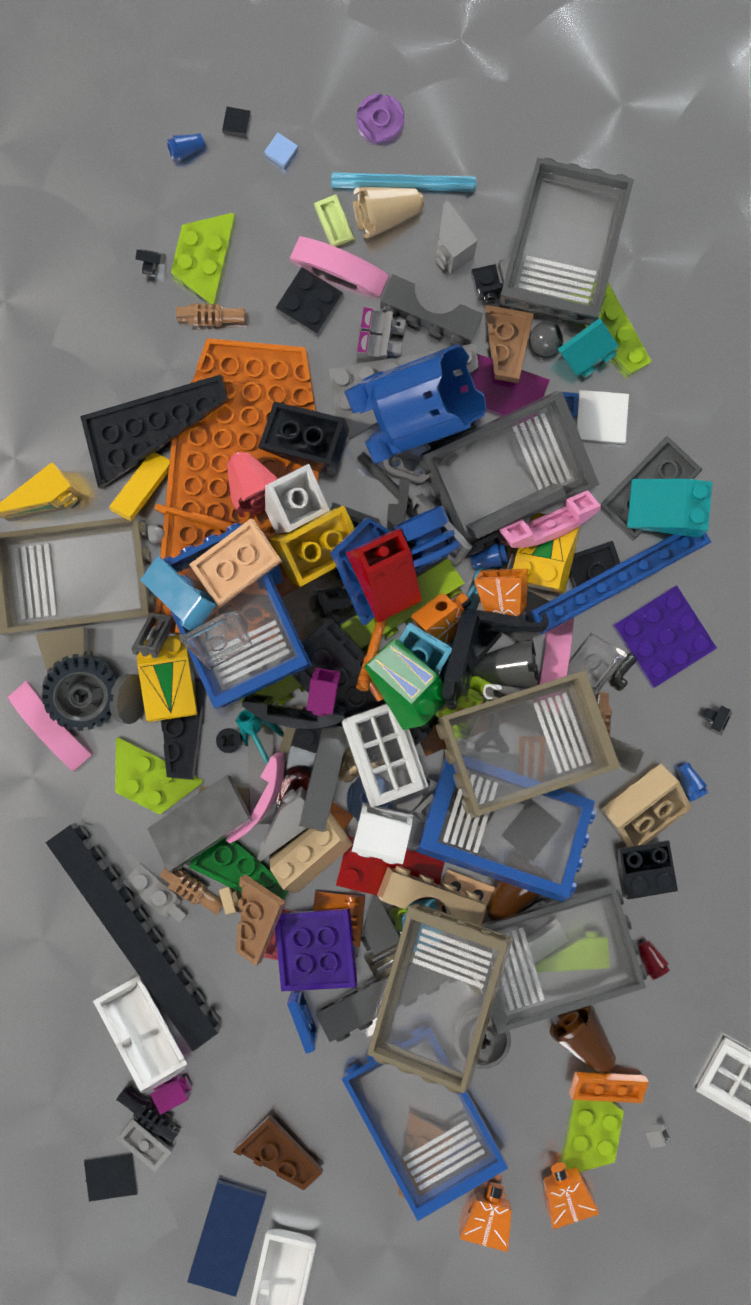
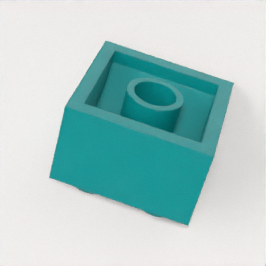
M599 318L558 348V350L579 379L581 376L587 378L597 370L595 366L602 361L608 363L618 355L616 351L619 349V346Z

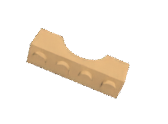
M396 866L395 869L387 867L377 894L381 901L406 909L413 901L419 898L433 897L443 902L446 914L479 925L486 907L480 900V895L467 890L465 894L458 892L457 887L443 882L442 886L433 883V878L420 874L419 877L410 875L411 871L401 866Z

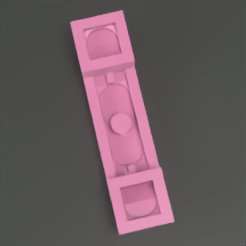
M299 236L290 256L291 261L310 269L315 267L357 285V289L380 298L389 278L388 273L360 257L335 246Z
M587 490L566 499V507L528 523H525L521 518L499 530L511 547L535 546L559 538L576 529L594 516L601 509V505Z
M574 618L546 632L539 685L567 676ZM564 690L537 698L534 703L537 702L541 713H544L540 701L545 700L549 714L553 715L548 702V698L552 697L557 714H559L555 696L559 695L562 702Z
M25 681L7 697L29 727L70 770L74 772L92 756V753L77 736H73L65 725L61 727L57 724V720L53 721L50 718L49 713L45 711L42 697L28 681Z
M278 751L271 756L261 775V778L269 783L251 814L252 820L231 833L226 839L227 842L232 843L244 836L271 809L283 780L285 764L283 752Z

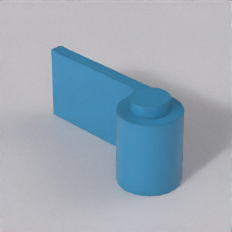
M160 556L155 558L140 579L148 589L180 618V624L188 630L200 629L217 606L210 595L202 590L194 589Z

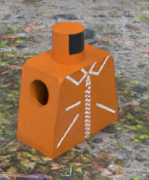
M528 569L481 570L474 579L484 611L520 616L527 606Z
M462 592L453 601L445 594H440L411 615V618L418 628L449 645L455 639L461 613L472 603Z
M563 1162L553 1164L551 1166L552 1175L543 1179L546 1207L553 1230L598 1215L599 1211L593 1195L577 1168L567 1170Z
M491 1182L487 1195L478 1192L474 1193L458 1231L461 1240L508 1252L511 1206L509 1201L502 1199L504 1186Z

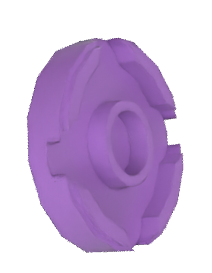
M373 94L366 97L358 107L356 114L357 128L360 134L369 142L375 144L389 143L395 140L402 132L404 127V110L400 102L393 96Z

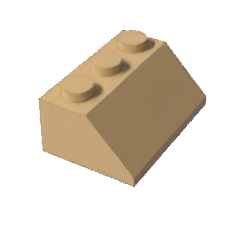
M660 764L650 770L635 784L630 785L618 797L609 801L601 810L626 846L630 847L648 843L691 810L692 806L679 781Z
M330 811L324 832L306 828L270 854V870L283 890L298 893L353 846V843Z

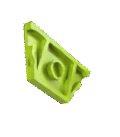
M234 213L195 221L181 226L171 274L177 280L187 285L192 292L203 298L207 304H216L236 218Z
M120 737L116 738L115 793L161 815L195 788L203 784L204 779L194 775V781L168 778L164 759Z
M572 1100L561 1161L565 1163L567 1170L577 1168L579 1172H583L615 1162L624 1115L623 1109L616 1103Z

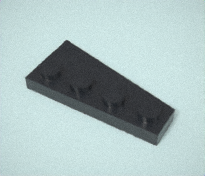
M194 679L198 715L161 721L164 737L163 747L166 775L168 778L194 781L206 691L201 679Z

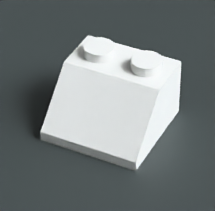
M309 464L265 485V511L276 534L290 532L330 511Z

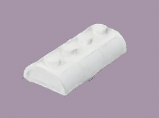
M139 975L93 1001L141 1093L160 1086L187 1067L184 1056Z
M270 1229L266 1232L250 1305H303L316 1248L314 1239L301 1233L282 1229Z

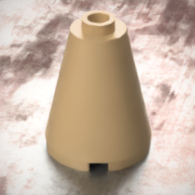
M358 187L354 190L353 194H358V201L353 202L356 222L359 230H365L366 234L363 237L367 239L419 214L421 208L424 207L423 195L421 192L418 193L415 188Z

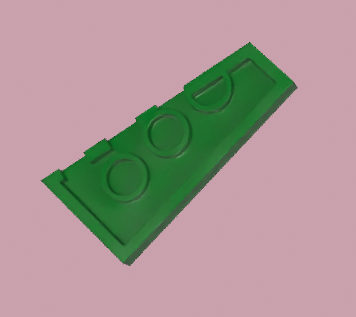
M227 837L195 857L189 868L242 893V887L239 886L240 877L245 874L284 901H286L290 891L282 889L270 870L236 841L232 843L227 842Z

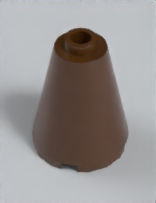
M514 852L510 856L506 866L552 881L537 865L534 867L528 863L530 860L522 854ZM498 881L486 906L488 910L487 916L494 921L520 913L542 895Z
M592 1005L558 1015L560 1020L556 1025L552 1022L549 1031L551 1037L596 1073H608L614 1068L616 1056Z

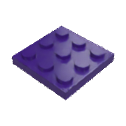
M677 585L612 625L630 654L636 658L637 665L652 688L657 687L717 649Z
M350 908L281 913L275 928L281 992L355 988L358 986Z

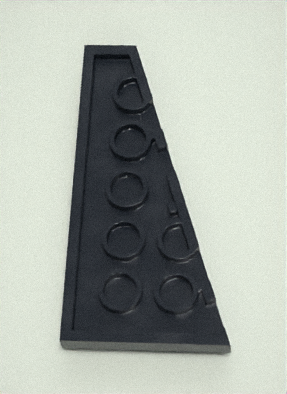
M220 374L80 416L98 488L102 489L228 402L229 397L224 377Z

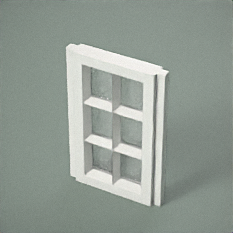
M387 703L352 715L341 721L371 808L428 787L410 730H402Z
M725 1037L699 1081L696 1091L751 1122V1052Z

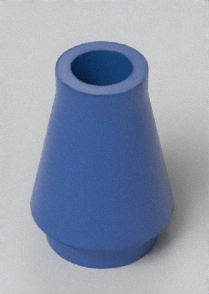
M201 133L173 135L171 139L166 140L172 160L178 159L180 161L199 149L205 148Z
M496 543L470 556L474 570L504 567V564L509 563L504 544L498 545Z
M690 763L676 769L686 797L688 796L690 802L709 793L706 789L708 785L692 768Z

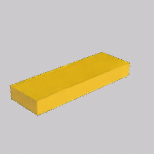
M155 452L148 456L109 506L111 512L132 522L168 474L170 460Z

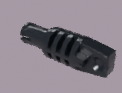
M127 1086L116 1098V1101L134 1113L132 1116L135 1120H138L141 1125L151 1130L154 1135L158 1137L161 1135L172 1142L180 1132V1128L172 1122L173 1118L166 1112L160 1115L155 1104L151 1103L149 1099L142 1100L128 1089Z

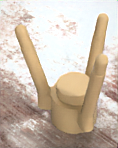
M358 727V728H359V731H360V734H361L363 728H362V727ZM348 746L341 761L338 777L342 782H351L357 776H360L354 758H350L352 753L350 746ZM384 758L371 763L372 769L385 763Z

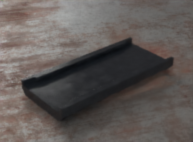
M332 616L302 642L312 666L292 676L308 693L311 678L316 667L341 672L335 705L348 707L345 718L386 704L384 699L376 701L370 689L368 691H360L356 688L363 660L367 654ZM292 650L286 657H283L280 663L296 656L294 651ZM389 713L376 717L382 737L395 733ZM371 719L357 724L358 727L363 728L361 737L364 744L377 739ZM341 722L337 723L338 726L343 727ZM429 722L423 726L409 729L415 746L433 730V726ZM397 738L384 742L390 763L403 757ZM379 744L366 749L368 757L372 762L383 758Z

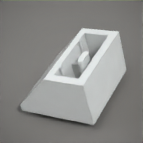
M363 802L352 852H356L358 855L366 858H379L389 864H403L413 815L379 806L371 808L368 803Z

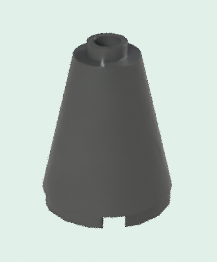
M533 639L524 640L485 654L475 665L472 677L478 676L491 684L528 689L538 686V665L535 660L536 651Z

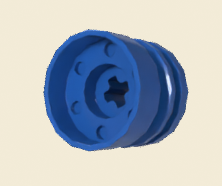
M442 505L416 515L394 527L395 530L401 529L406 542H413L414 545L409 548L411 554L418 553V556L413 558L414 567L437 562L447 557L460 546L457 539L449 542L445 541L455 534L454 530L441 532L440 528L449 522Z

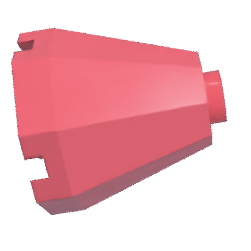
M235 453L227 463L232 503L240 517H246L244 512H249L250 516H256L265 511V485L278 478L250 453Z

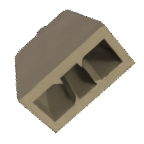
M78 627L36 634L47 671L50 667L53 668L55 662H61L63 657L68 656L72 658L73 654L83 657V654H88V628Z

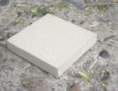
M579 390L576 427L581 440L625 444L629 394Z

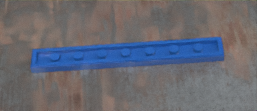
M707 533L701 538L674 534L536 608L529 614L535 623L541 622L543 619L542 615L547 614L549 625L545 631L540 632L542 635L710 544L711 540Z

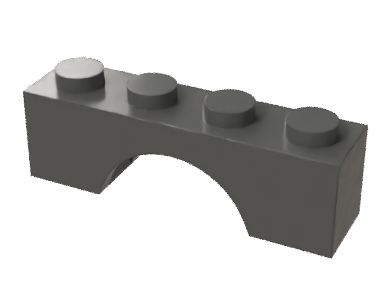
M394 274L391 275L380 300V308L383 309V312L391 311L393 312V317L399 316L404 318L406 323L414 327H419L420 325L427 328L428 332L434 336L441 337L443 335L450 338V341L455 345H470L483 317V313L463 304L458 305L454 310L447 313L438 314L430 312L418 302L415 294V283Z

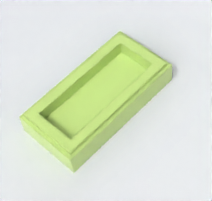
M337 194L314 203V208L330 245L340 248L355 242V237Z

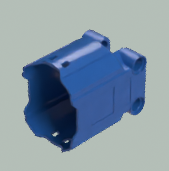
M461 344L450 346L385 372L381 371L372 374L344 391L352 413L360 412L362 414L370 410L374 411L380 429L365 441L374 464L387 460L403 451L470 429L472 422L485 415L486 403L484 394L475 388L467 367L469 355ZM461 369L462 374L455 376L454 371ZM467 385L469 391L462 393L460 387Z

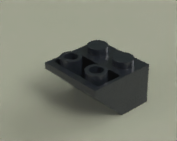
M669 840L618 849V874L623 897L629 900L678 891Z

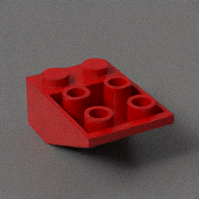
M401 529L389 531L346 552L377 623L422 601L412 554Z

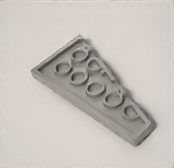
M475 344L463 346L469 355L467 367L470 374L479 369ZM440 350L328 369L336 416L345 418L350 430L347 440L377 424V420L373 410L362 414L360 412L352 413L344 393L345 390L372 374L381 371L385 372ZM461 369L454 371L455 376L462 374Z

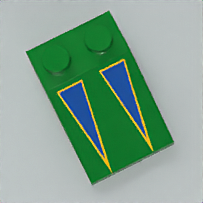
M396 638L392 639L364 665L402 730L425 725L446 703L442 695L444 684L440 677Z

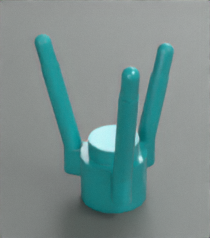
M245 709L239 713L235 720L239 726L244 745L248 746V733L252 736L267 765L270 759L257 736V733L262 728V722L281 737H283L284 732L275 724L265 721Z

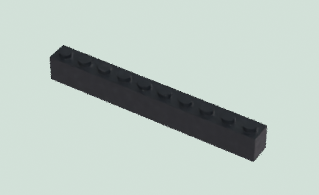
M76 823L69 825L45 843L190 1049L195 1051L219 1033V1024H221L219 1018L213 1011L209 1012L205 1007L206 1001L203 995L198 990H193L189 984L191 979L183 969L180 971L176 966L175 962L177 960L174 954L169 949H164L160 943L162 938L154 928L150 929L145 922L147 917L142 909L139 907L135 908L131 902L133 898L126 887L121 888L116 881L118 879L116 872L112 867H106L102 861V858H104L103 854L97 846L94 845L92 847L87 840L89 835L82 825L78 826Z

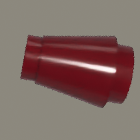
M650 940L638 946L646 975H650L652 980L658 979L670 971L667 966L669 963L651 944Z

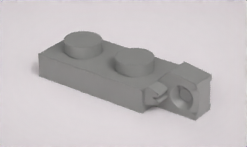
M139 863L123 882V884L166 919L171 915L180 923L187 916L188 912L179 905L182 900L178 897V894L167 888L168 885L142 863Z

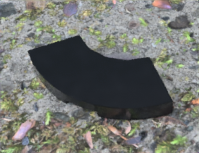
M500 531L471 544L473 547L465 558L506 539Z

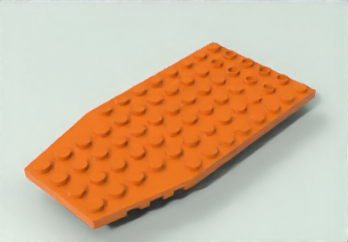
M207 338L191 383L221 374L224 377L229 401L172 440L165 506L189 513H200L232 523H240V525L252 518L257 524L263 525L269 519L266 511L256 516H250L249 512H244L246 517L239 516L231 499L227 463L235 453H250L278 479L303 467L261 450L258 446L274 401L315 411L306 348ZM312 470L318 483L319 472ZM170 513L164 514L163 529L165 533L162 538L160 557L162 559L166 557L174 558L181 554L180 551L192 545L195 547L204 543L203 540L206 537L214 534L219 536L227 531L191 522L188 518ZM280 563L279 567L284 583L276 585L299 638L303 642L309 582L301 587L291 584ZM191 567L178 573L179 575L190 576L196 583V589L210 595ZM257 581L223 606H216L200 629L196 630L198 636L237 639L275 620L277 625L246 640H253L279 627L280 632L261 640V642H267L282 634L284 639L275 643L285 642L290 644L266 589H259ZM156 596L155 613L173 616L170 609ZM176 622L170 634H181Z

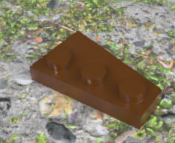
M271 1115L263 1120L233 1150L239 1156L244 1155L252 1159L253 1163L259 1167L264 1166L274 1171L278 1177L302 1190L311 1185L323 1172V1169Z

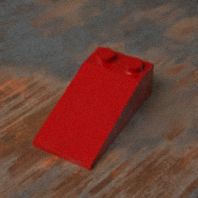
M348 834L349 839L354 843L355 835ZM351 846L343 854L336 881V886L377 895L387 867L395 869L396 866H401L410 870V875L419 877L420 874L429 876L434 879L433 883L439 885L445 862L406 848L403 864H389L379 858L362 857L356 852H352L353 846Z

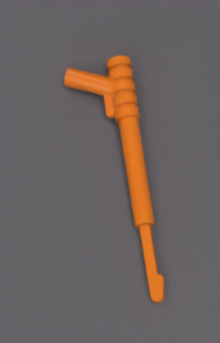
M160 504L154 506L155 510L162 514L170 513L188 518L191 522L226 531L227 527L236 524ZM268 519L263 525H257L272 545L270 538L277 534L270 532L273 526Z
M387 619L380 623L376 621L367 655L364 657L360 676L356 684V688L360 691H368L370 689L376 701L384 698L364 665L378 653Z

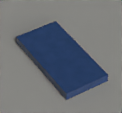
M218 1179L188 1277V1283L234 1297L237 1296L265 1202V1193Z

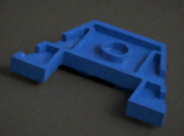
M369 517L359 523L330 552L362 625H367L375 616L346 552L390 531ZM407 542L409 548L413 546V544ZM418 553L412 554V559L418 556ZM426 565L414 567L416 574L419 573Z

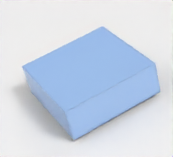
M277 132L264 151V155L285 169L297 152L298 145Z

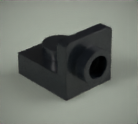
M496 264L472 269L471 274L477 300L484 299V301L488 302L498 299L501 295L503 284L500 283Z

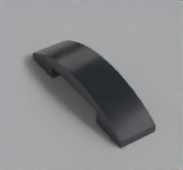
M255 693L245 697L242 701V707L255 716L273 724L298 729L322 728L337 724L344 720L348 712V707L335 705L333 714L316 716L312 714V711L273 706V696Z

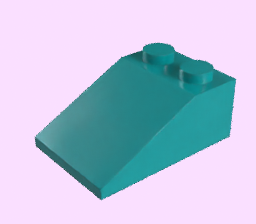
M632 479L627 528L701 538L708 532L713 482L695 479Z

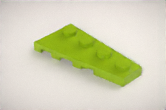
M598 280L589 284L592 285V290L586 288L579 289L590 292V297L575 293L570 294V296L588 299V304L565 298L562 299L591 306ZM608 282L599 318L619 346V349L616 351L618 355L613 359L629 376L650 365L652 361Z

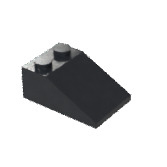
M274 401L258 447L261 450L298 465L305 466L309 464L314 471L335 476L350 430L345 418Z
M296 728L278 794L285 795L290 790L296 791L301 786L307 792L322 728Z

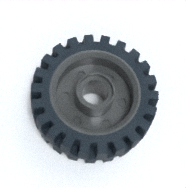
M73 654L72 658L68 656L63 657L61 662L57 661L54 663L53 668H49L43 680L42 700L46 713H49L53 721L57 720L58 725L63 727L65 724L69 730L77 727V731H83V727L91 730L94 729L95 724L98 727L101 726L104 719L108 721L111 717L110 701L113 702L114 696L111 695V690L117 680L114 671L108 668V664L105 661L100 662L96 656L90 658L89 654H83V657H79L78 654ZM79 689L87 691L84 695H76L74 692Z

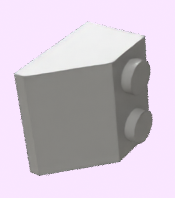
M447 200L443 205L436 261L443 270L447 269L452 274L474 258L478 240Z

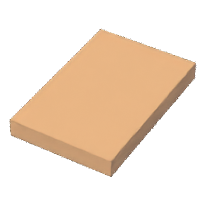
M251 518L189 565L217 606L221 607L280 564L282 560L257 523Z

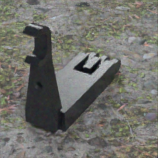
M467 609L466 614L461 613L442 690V695L448 708L451 710L456 709L460 696L467 697L483 632H543L549 625L547 614L542 615L543 619L541 622L535 623L527 622L529 619L525 611L520 617Z

